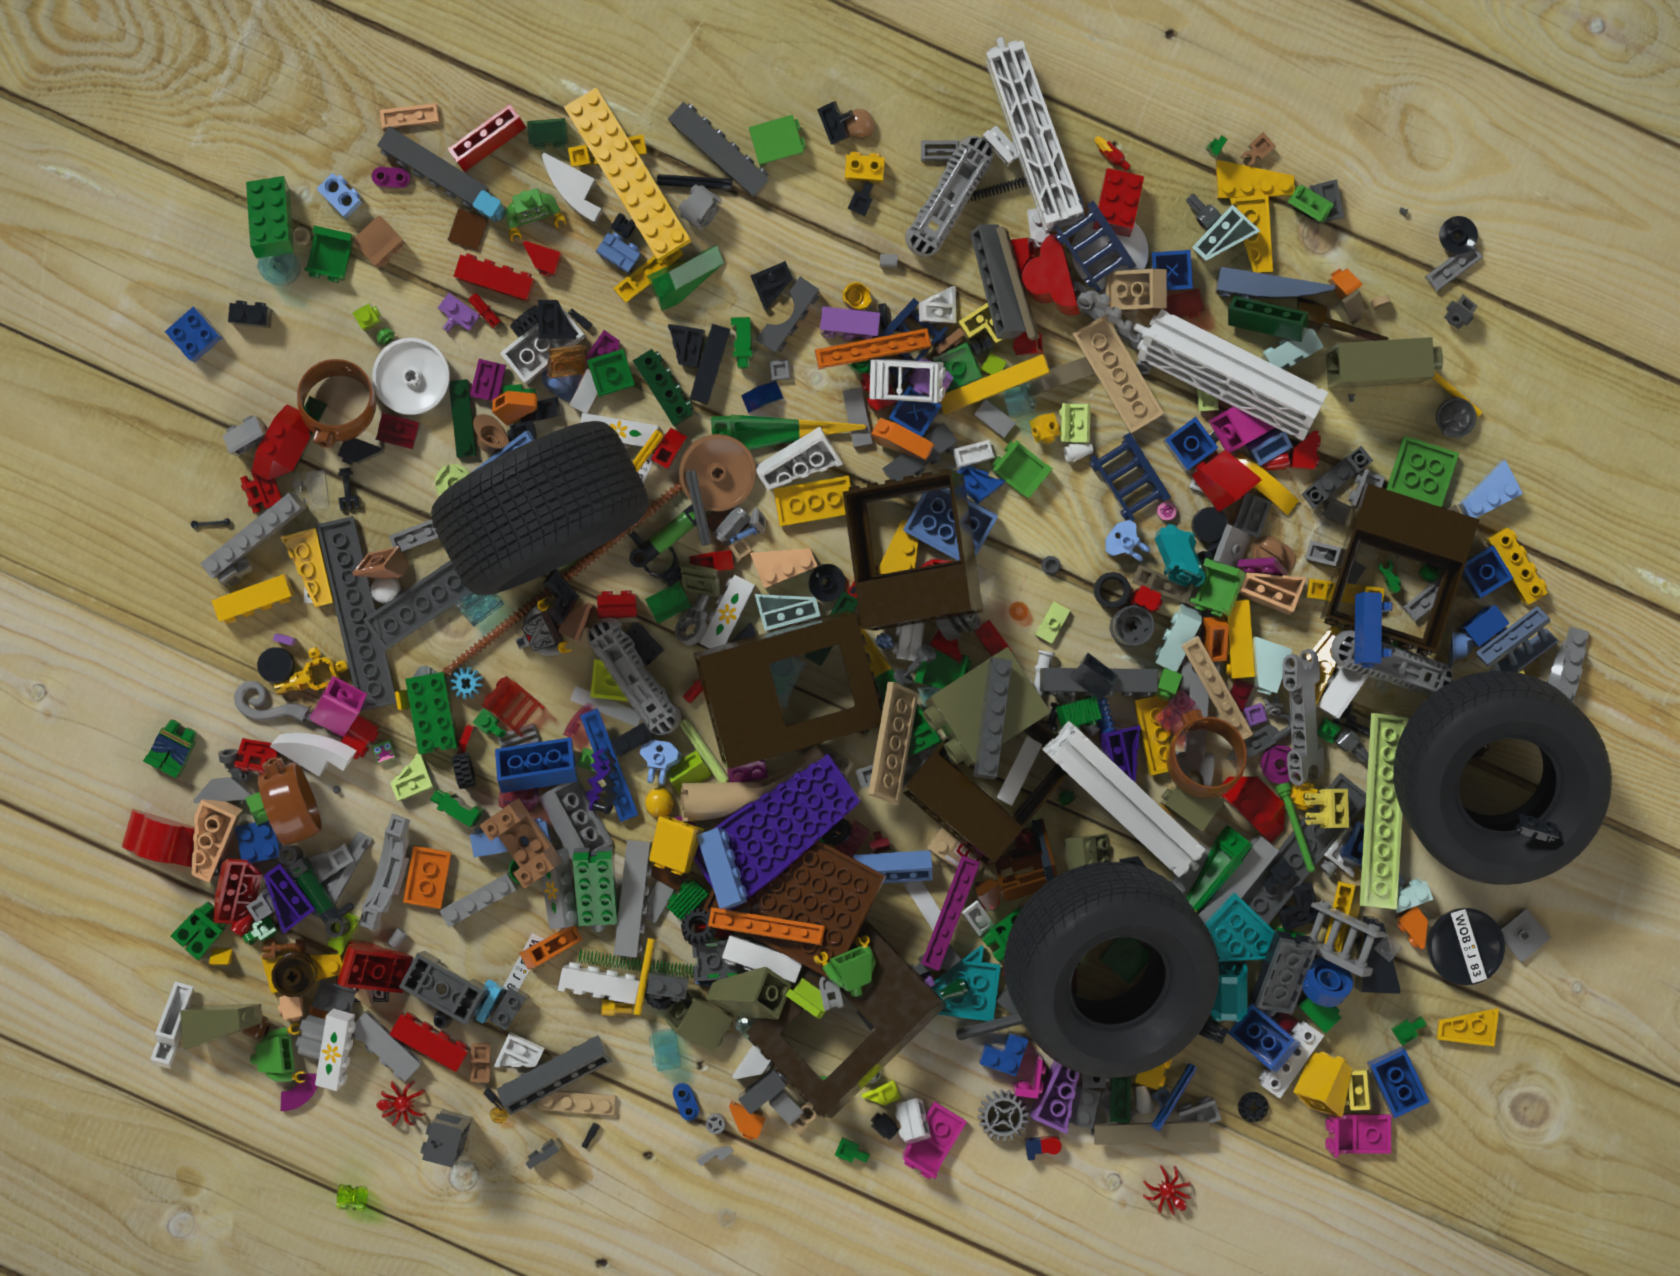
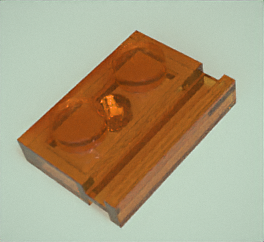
M576 345L548 349L547 376L549 378L584 374V350H586V347Z

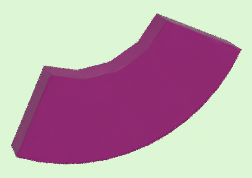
M317 1073L301 1074L300 1080L306 1081L297 1083L294 1088L281 1092L280 1111L296 1109L309 1101L318 1089V1086L315 1085Z

